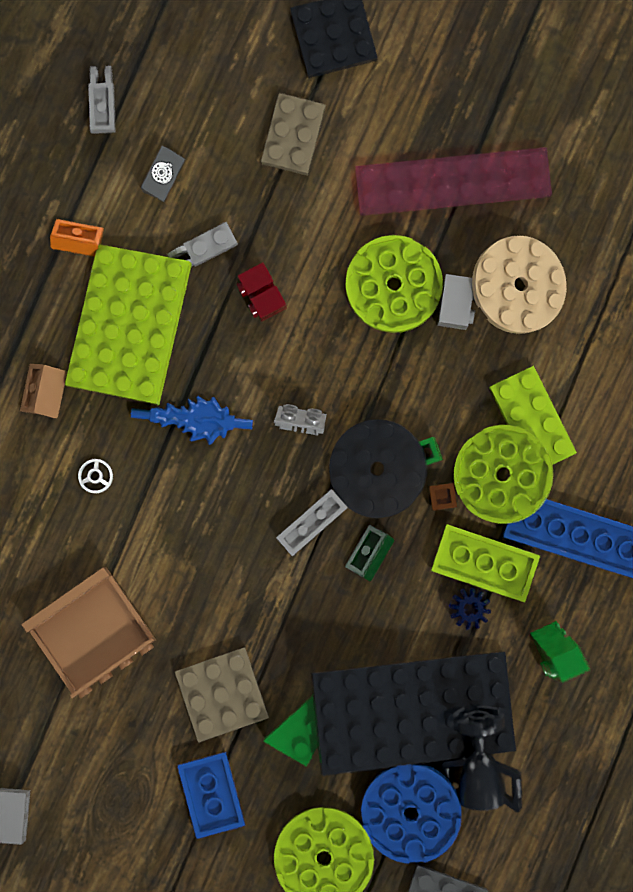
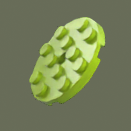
M389 235L370 241L357 252L347 270L346 294L351 308L364 323L380 331L399 333L418 327L433 314L442 295L443 277L436 258L428 248L409 237ZM397 278L401 282V287L397 291L391 290L387 286L389 279Z
M511 425L491 426L470 438L461 448L455 462L454 483L462 502L474 515L492 523L510 524L530 517L544 504L553 483V466L544 445L530 432ZM501 468H507L510 472V477L506 481H499L497 478V472Z
M331 807L311 808L293 817L282 829L274 852L276 875L285 892H362L367 886L373 871L374 854L372 843L362 824L347 812ZM322 851L329 852L331 855V860L326 865H322L317 861V855Z

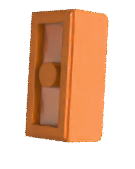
M56 219L50 236L51 248L95 257L96 250H98L99 244L101 245L103 228Z

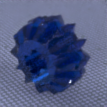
M470 588L469 596H467L464 589H461L462 599L457 595H453L452 598L458 604H449L450 609H457V612L452 613L450 617L452 619L460 617L456 622L457 626H461L466 621V630H470L471 622H473L476 629H479L478 619L487 623V618L482 616V614H491L490 609L483 608L490 601L489 599L480 601L484 596L482 591L474 597V588ZM474 603L476 606L473 607V609H476L475 613L466 615L464 612L467 610L464 609L465 604L471 605Z

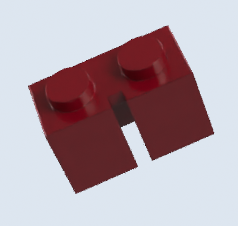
M264 262L238 275L240 283L236 284L242 297L247 295L251 304L248 305V308L254 318L259 317L260 321L263 322L287 309V305L277 286L274 285V281Z

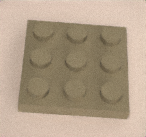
M245 647L175 671L198 743L269 718Z

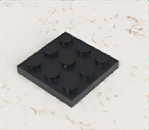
M319 0L290 8L308 78L378 61L362 0Z

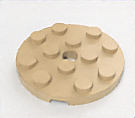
M511 236L495 242L481 254L473 271L472 291L478 308H481L491 324L506 332L524 334L545 327L558 315L566 296V277L558 257L544 243L527 236ZM517 278H520L524 285H526L523 291H519L515 287V280Z

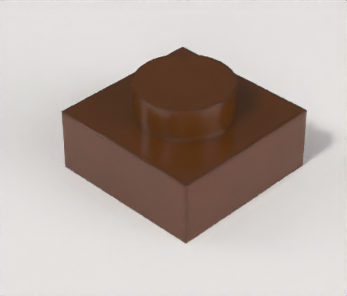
M454 483L429 486L432 511L457 507Z

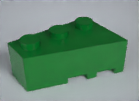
M557 621L530 633L543 660L539 664L545 676L562 683L590 670L579 646L570 636L564 637L566 632L563 628H560Z
M313 695L263 740V742L306 767L318 747Z

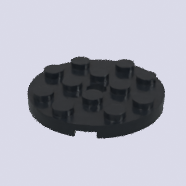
M368 420L348 429L335 444L329 463L330 480L336 495L350 510L371 518L389 517L409 508L417 497L420 496L427 478V460L418 439L404 426L388 420ZM377 461L381 462L384 466V472L380 476L375 475L371 470L373 464Z

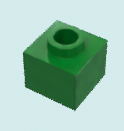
M435 437L419 441L423 450L430 448L432 451L431 456L426 457L427 465L443 460Z

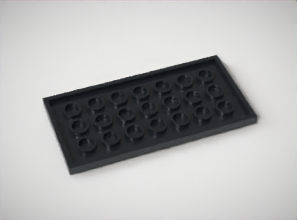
M503 651L311 673L322 776L467 757L475 751V738L472 735L459 733L454 729L453 714L461 708H464L465 713L475 712V706L480 705L498 708L499 714L504 713V728L497 733L485 736L486 752L497 754L516 751L506 654Z

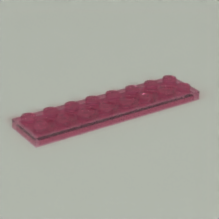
M547 147L355 166L360 216L551 197L552 195Z

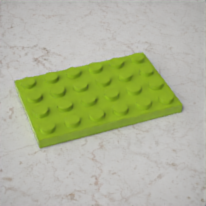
M99 244L95 254L65 385L159 405L192 263L186 260Z

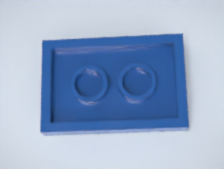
M226 752L178 765L197 839L245 826Z

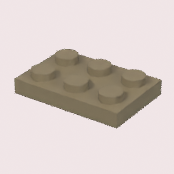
M279 93L261 164L308 176L326 105Z

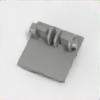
M286 404L278 407L274 423L275 426H280V429L292 431V426H295L294 431L296 432L297 427H302L301 433H304V428H307V434L318 435V433L323 434L327 414H323L318 409H308L306 411L298 409L297 406Z

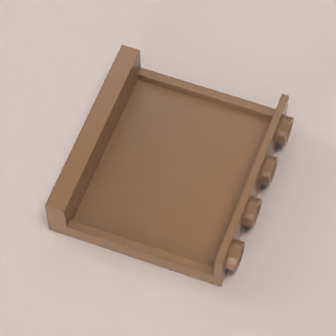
M103 567L21 624L27 633H31L72 693L70 695L71 698L78 695L81 699L93 691L90 687L97 681L103 684L113 677L111 671L117 667H120L121 670L134 662L131 657L138 652L144 655L154 648L152 643L156 641V638L107 567Z

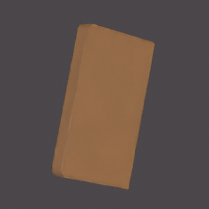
M30 364L20 411L57 418L67 371L42 364Z

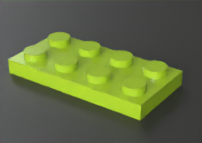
M534 366L489 387L507 425L522 428L534 435L546 448L552 465L577 453Z
M446 524L431 571L525 603L540 555Z

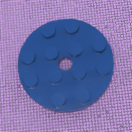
M419 763L389 767L372 780L365 792L361 807L363 828L367 832L373 846L392 860L408 864L409 862L431 861L446 852L458 835L462 809L459 804L457 791L442 773L430 766ZM409 807L416 808L418 817L414 819L407 818L404 813L405 809Z

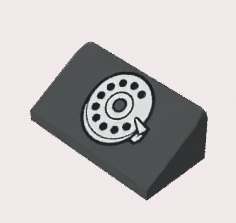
M161 146L141 186L142 192L164 202L185 159L170 149Z

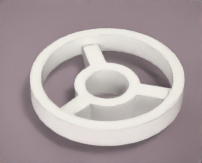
M89 460L79 470V483L83 489L90 493L104 492L112 483V469L102 460ZM95 462L94 468L88 472L87 478L82 480L81 475L85 466ZM99 462L108 468L110 472L109 482L103 479L102 472L98 470ZM97 471L100 475L99 479L93 481L91 474ZM89 481L95 484L101 482L105 487L101 490L93 491L86 488L84 484Z

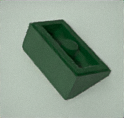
M369 525L345 567L366 580L372 581L394 543V539Z

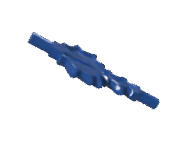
M198 396L196 403L188 399L189 409H186L184 406L178 409L167 403L164 410L159 407L151 408V410L136 408L131 410V418L148 419L150 422L160 423L161 427L170 424H176L177 428L183 426L182 433H192L190 441L206 438L209 445L218 436L225 438L228 430H233L234 428L252 430L253 420L238 419L234 415H229L228 407L221 408L215 397H211L210 401H206Z

